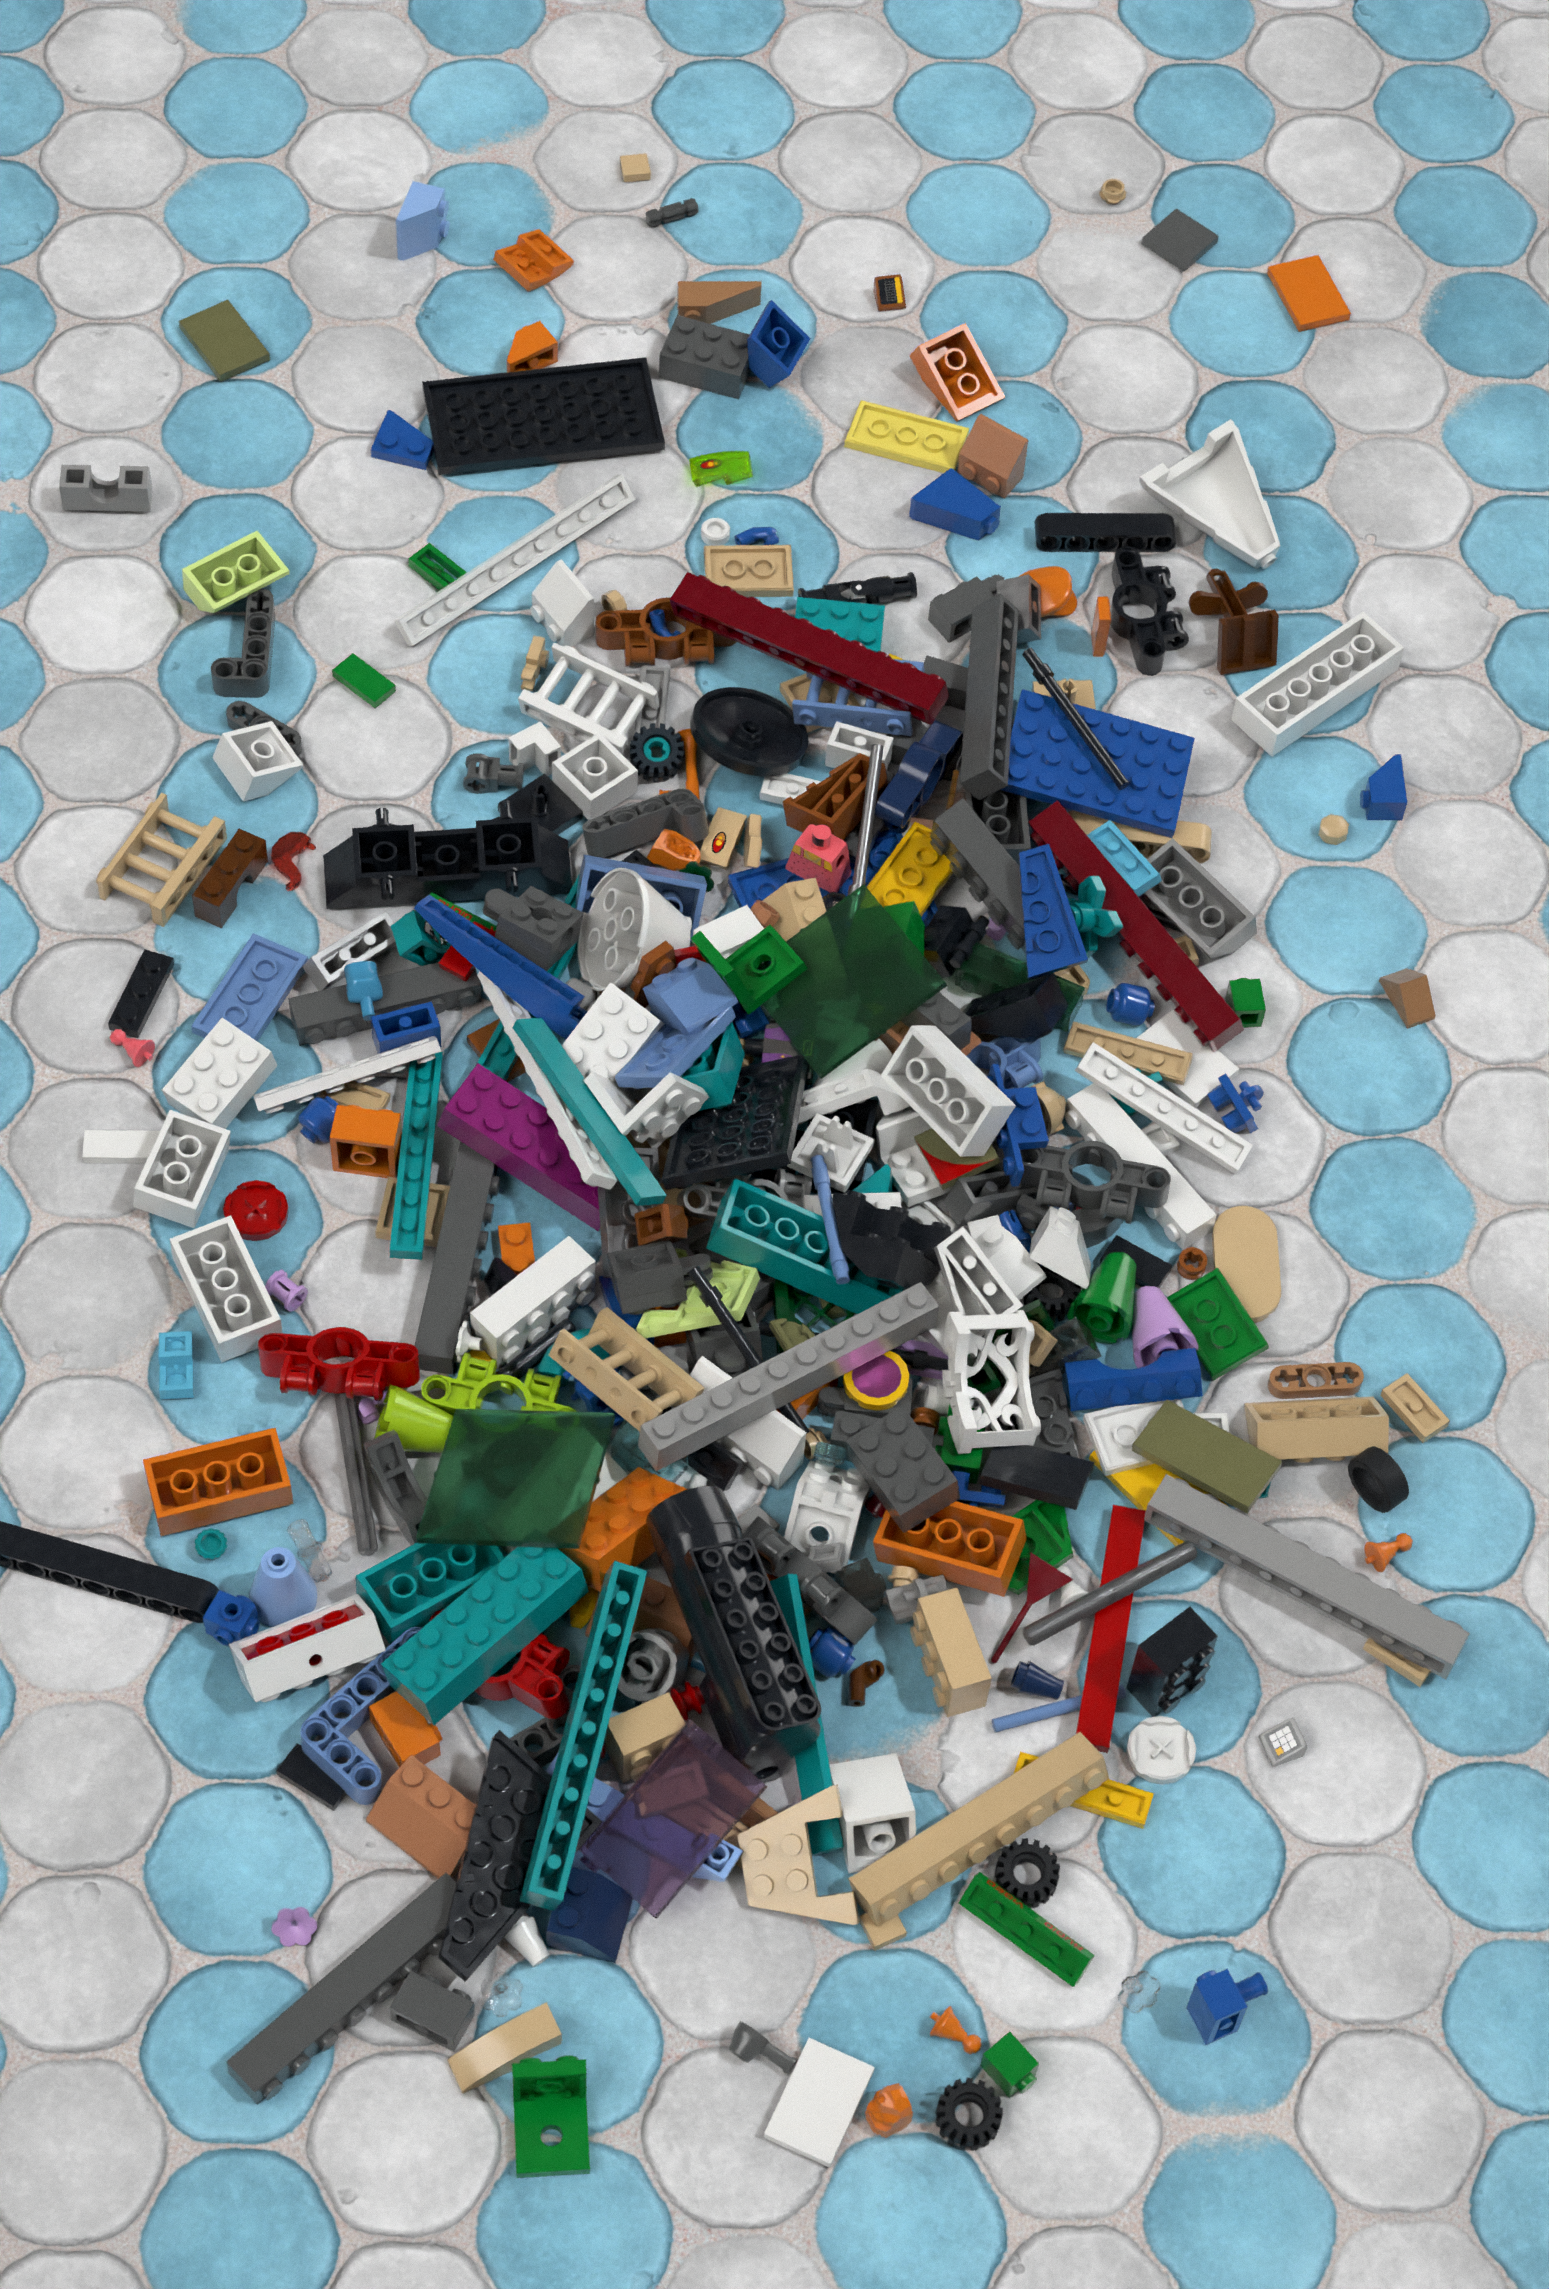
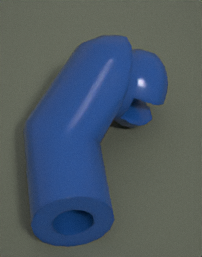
M752 527L734 536L736 545H750L763 539L764 545L779 543V537L776 535L777 530L773 527Z

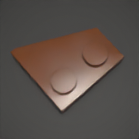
M664 941L641 957L638 972L632 981L630 988L635 992L633 1000L644 1008L649 1006L643 988L651 984L656 976L669 973L676 968L674 948L667 941Z

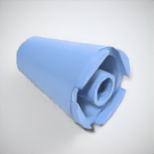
M275 1547L263 1555L249 1590V1599L256 1605L260 1622L266 1626L274 1627L314 1611L317 1604V1588L312 1577L290 1550L283 1547Z

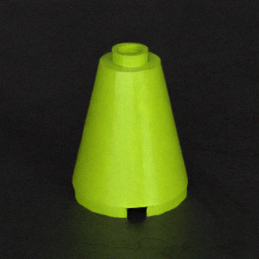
M389 1385L384 1398V1403L387 1404L384 1405L382 1413H380L374 1438L394 1430L399 1436L404 1452L456 1453L458 1447L464 1448L468 1429L463 1428V1420L398 1386Z

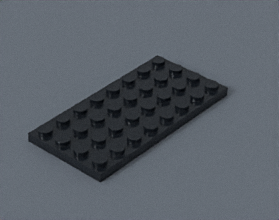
M646 357L422 382L438 475L665 450V440Z

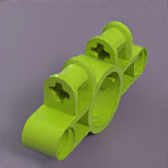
M465 1352L457 1379L443 1375H431L424 1380L421 1387L423 1400L459 1419L471 1421L475 1432L482 1439L493 1444L508 1437L521 1438L524 1435L558 1443L566 1432L581 1429L579 1413L569 1406L556 1404L562 1379L560 1375L550 1377L535 1373L534 1369L529 1368L523 1383L510 1375H495L497 1360L492 1359L489 1362L473 1358L470 1353ZM434 1388H441L446 1392L440 1399H432L428 1396V1393ZM501 1390L508 1395H513V1393L518 1395L525 1405L521 1407L519 1422L506 1429H502V1426L485 1425L478 1417L477 1410L481 1411L484 1403L483 1398L488 1393ZM562 1420H570L575 1426L569 1431H562L557 1427V1424Z

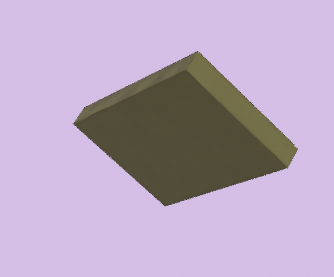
M229 300L179 320V328L220 382L270 360L269 352Z

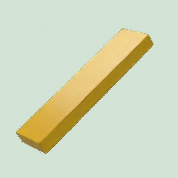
M1020 1751L1014 1773L1039 1757ZM1108 1779L1098 1788L1076 1799L1070 1806L1143 1829L1154 1793Z

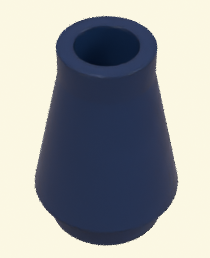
M1019 1661L1011 1681V1687L1018 1689V1693L1049 1697L1055 1700L1059 1699L1064 1686V1680L1056 1678L1031 1661H1028V1663Z

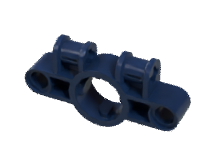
M936 720L920 742L915 741L910 746L899 766L897 774L881 794L875 807L874 816L882 819L889 830L895 833L907 831L911 818L919 814L921 806L928 802L938 782L943 780L948 764L956 755L962 743L963 732Z

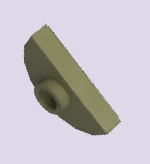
M785 1318L772 1320L769 1324L771 1331L784 1352L815 1336L806 1325L789 1322Z

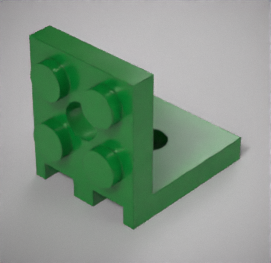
M771 924L726 959L701 931L690 938L705 962L711 965L729 987L748 1015L808 969L802 959ZM771 961L767 969L757 970L762 962Z
M561 2056L556 2061L541 2062V2059L525 2058L520 2060L519 2063H512L516 2177L590 2174L586 2059L578 2060L576 2056ZM554 2129L560 2132L562 2135L561 2142L555 2146L544 2144L541 2136L545 2131Z

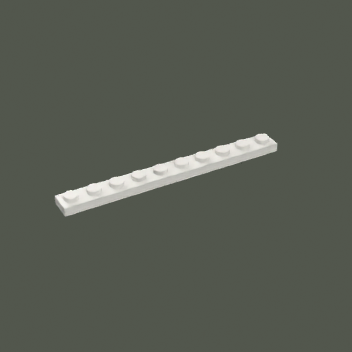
M623 474L614 476L394 620L407 645L414 646L636 500Z
M479 972L477 976L483 986V991L489 997L494 1007V1012L499 1016L505 1033L510 1037L516 1054L521 1058L525 1066L526 1073L531 1077L537 1094L542 1098L547 1108V1114L553 1119L559 1136L564 1140L571 1159L575 1161L581 1173L582 1180L592 1187L599 1186L611 1190L618 1181L613 1171L512 1028L516 1019L531 1018L528 1011L496 986L483 973Z

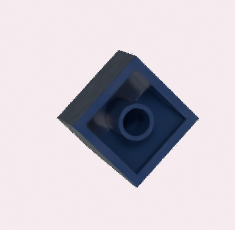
M571 1867L563 1901L551 1913L546 1931L547 1947L616 1963L634 1895L600 1873Z

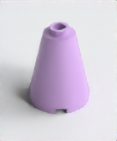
M1144 1286L1134 1293L1132 1339L1133 1359L1137 1368L1155 1362L1163 1351L1196 1348L1198 1351L1199 1346L1195 1336L1158 1287Z

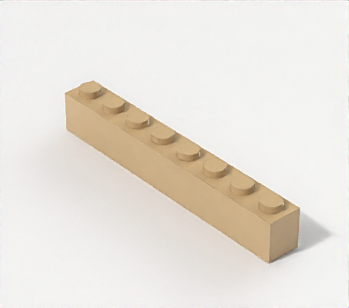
M1081 1732L1077 1733L850 1877L849 1882L852 1891H855L856 1902L865 1913H868L877 1927L887 1920L895 1918L904 1909L917 1901L923 1900L929 1893L945 1883L953 1881L965 1870L976 1863L984 1861L990 1854L1012 1843L1017 1837L1034 1826L1042 1824L1045 1819L1062 1808L1070 1806L1076 1799L1087 1792L1098 1788L1109 1779L1104 1756Z

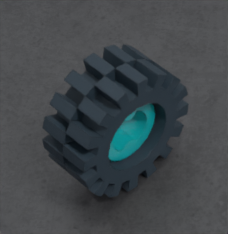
M651 723L650 729H646L643 726L640 728V733L636 731L633 735V740L630 743L631 764L638 770V776L641 773L643 774L644 780L648 781L649 777H653V782H659V778L663 777V781H667L670 774L674 777L677 774V769H681L684 758V744L681 742L680 734H674V728L670 726L666 730L665 724L660 723V728H655V723ZM659 746V748H662L663 756L660 758L652 757L651 748Z

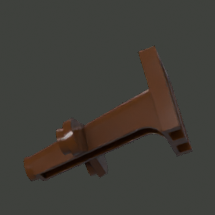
M1217 568L1210 570L1207 573L1206 579L1213 593L1194 592L1190 596L1189 607L1195 615H1223L1224 617L1219 619L1217 670L1220 675L1276 666L1278 613L1276 610L1248 614L1246 609L1259 606L1266 601L1268 597L1266 586L1261 582H1251L1246 587L1236 591L1225 570L1221 571ZM1219 575V579L1215 581L1214 577Z

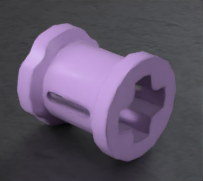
M282 1269L271 1275L265 1285L269 1296L274 1295L284 1303V1308L289 1312L296 1310L304 1302L308 1293L306 1287L296 1285Z

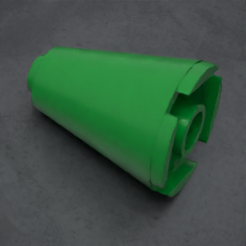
M1124 1252L1108 1254L1091 1276L1087 1289L1083 1288L1070 1305L1067 1315L1069 1323L1072 1327L1075 1324L1082 1329L1081 1335L1107 1344L1116 1343L1118 1338L1124 1337V1340L1128 1338L1132 1329L1136 1263L1128 1254Z

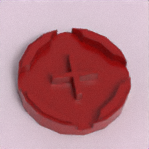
M259 1180L243 1182L238 1185L236 1190L228 1194L223 1207L224 1217L231 1215L241 1238L251 1241L269 1239L279 1233L286 1224L289 1214L284 1193L276 1189L275 1185L270 1182Z

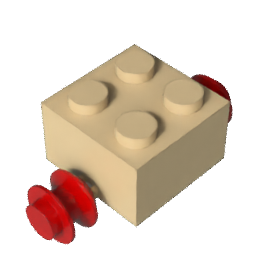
M686 1682L685 1691L681 1693L673 1688L670 1694L669 1692L609 1719L600 1757L603 1759L605 1758V1753H608L623 1783L629 1780H642L651 1773V1770L662 1765L665 1767L672 1766L683 1758L686 1751L687 1726L684 1721L688 1720V1712L692 1710L699 1715L702 1714L701 1706L705 1705L699 1687L697 1685L692 1687L689 1682Z

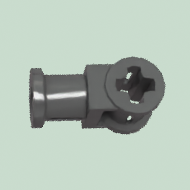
M474 753L466 757L465 765L468 770L467 776L463 780V787L467 791L475 794L498 792V785L513 786L517 790L523 788L524 763H519L518 766L500 765V758L489 757L480 753Z

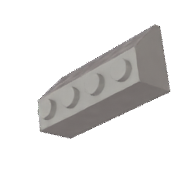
M1173 838L1147 859L1158 871L1162 881L1143 894L1210 959L1234 953L1257 934L1256 917Z

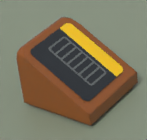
M896 274L875 277L873 292L878 311L906 309L902 276Z

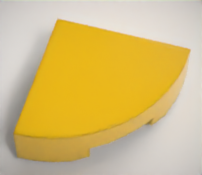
M588 1586L589 1592L570 1607L571 1627L582 1629L589 1621L597 1601L598 1590Z

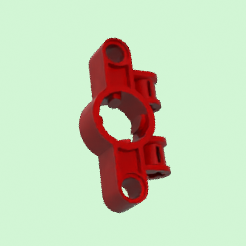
M330 1328L314 1336L269 1333L258 1341L261 1372L268 1377L280 1378L281 1393L287 1394L289 1390L308 1392L311 1396H315L319 1389L334 1394L346 1393V1397L349 1399H353L354 1396L374 1397L375 1401H381L386 1386L394 1385L400 1388L414 1386L420 1380L418 1349L414 1345L368 1340L363 1333L352 1328ZM347 1356L355 1358L353 1361L344 1364L324 1363L325 1360L333 1357Z
M442 1609V1610L437 1611L436 1613H434V1614L432 1615V1617L430 1618L429 1622H430L433 1618H435L440 1612H442L444 1609ZM540 1633L516 1654L517 1657H520V1660L513 1665L511 1671L498 1677L488 1678L475 1690L478 1695L485 1699L504 1701L515 1698L546 1718H559L569 1708V1700L565 1688L558 1676L569 1662L570 1651L565 1647L558 1648L548 1641L546 1635Z

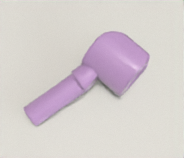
M990 918L986 934L993 940L999 941L1005 935L1006 929L1002 925L997 926Z
M387 1391L384 1392L381 1401L371 1400L370 1398L361 1400L357 1414L364 1425L370 1424L379 1418L380 1414L377 1408L384 1403Z

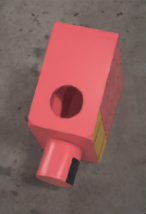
M810 824L795 842L786 864V869L803 879L816 878L818 887L836 895L851 875L848 844L844 840L832 835L828 826Z

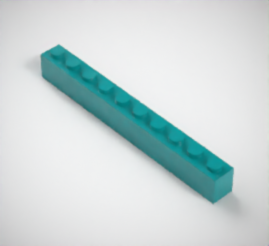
M614 1561L605 1573L522 1889L521 1902L554 1911L563 1901L646 1579V1570Z

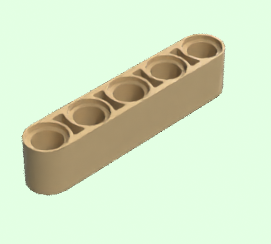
M1074 810L1068 812L1086 835L1109 821ZM1177 821L1175 833L1170 838L1113 822L1145 858L1152 856L1172 838L1198 863H1204L1210 858L1212 830L1205 824Z

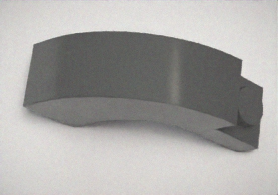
M1022 1194L1017 1202L1015 1212L1022 1226L1036 1230L1050 1206L1044 1204L1041 1207L1035 1206V1199ZM1081 1208L1070 1211L1080 1223L1086 1248L1095 1246L1108 1239L1124 1221L1123 1219L1107 1216L1101 1219L1099 1218L1100 1209Z
M391 1430L364 1443L363 1445L372 1467L370 1471L377 1488L406 1540L413 1545L443 1529L444 1525L438 1509L427 1499L417 1483L398 1434Z

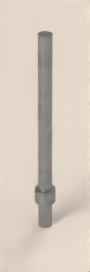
M879 744L871 745L853 883L849 885L847 897L850 900L847 919L849 924H853L857 911H861L862 902L866 901L867 887H865V879L884 746Z

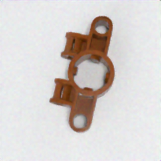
M670 598L653 600L643 610L604 611L596 617L595 621L596 644L605 650H624L625 667L630 666L631 663H649L650 666H655V658L673 660L681 657L684 659V665H689L690 662L708 661L709 664H714V647H728L736 643V641L675 616ZM657 609L663 610L665 620L675 621L683 625L685 632L678 636L670 637L659 636L650 630L652 624L649 613Z

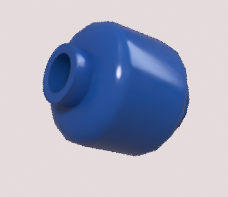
M1120 983L1115 989L1112 988L1106 1002V1010L1110 1013L1113 1021L1134 1026L1142 1025L1147 1017L1150 1018L1153 1015L1155 1002L1151 999L1150 992L1146 987L1128 983Z
M326 1096L324 1099L315 1097L298 1116V1120L303 1126L300 1133L313 1144L317 1140L322 1143H330V1133L335 1111L339 1104L329 1096Z
M827 1627L824 1630L818 1628L808 1641L813 1668L827 1678L834 1677L838 1672L845 1675L856 1660L851 1655L854 1645L834 1627Z

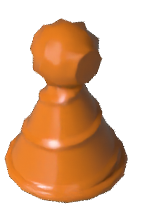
M1401 1533L1397 1535L1396 1540L1393 1542H1367L1364 1546L1367 1557L1365 1562L1367 1564L1371 1563L1377 1572H1383L1398 1550L1405 1552L1411 1549L1413 1544L1411 1536Z
M951 2006L941 2016L935 2012L930 2016L936 2022L930 2032V2036L963 2042V2050L968 2054H976L982 2046L981 2039L975 2034L967 2036Z

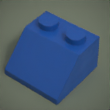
M772 300L767 303L747 339L749 369L768 388L791 375L811 339Z

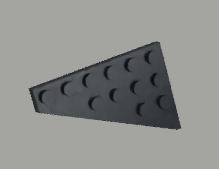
M500 1730L491 1740L438 1956L464 1982L469 1979L531 1906V1904L521 1902L520 1897L552 1779L548 1772ZM586 1808L575 1853L603 1822L588 1808Z

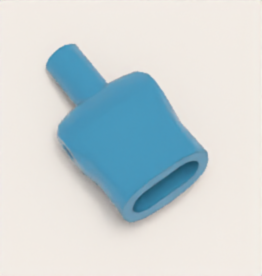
M372 961L350 963L344 968L347 999L350 1003H359L363 1020L370 1021L371 1017L375 1016L373 1002L381 1000L383 997L377 964Z

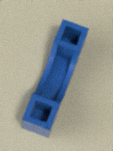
M1196 1348L1163 1351L1155 1362L1136 1369L1108 1367L1098 1359L1064 1363L1067 1394L1071 1411L1203 1396L1201 1368Z

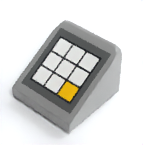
M1294 1717L1259 1735V1739L1272 1767L1303 1757L1307 1750V1743Z

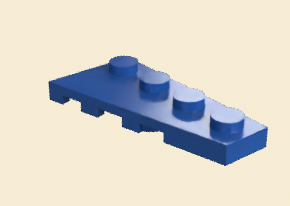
M1046 844L1019 852L1027 979L1031 980L1087 963L1088 957L1050 845Z

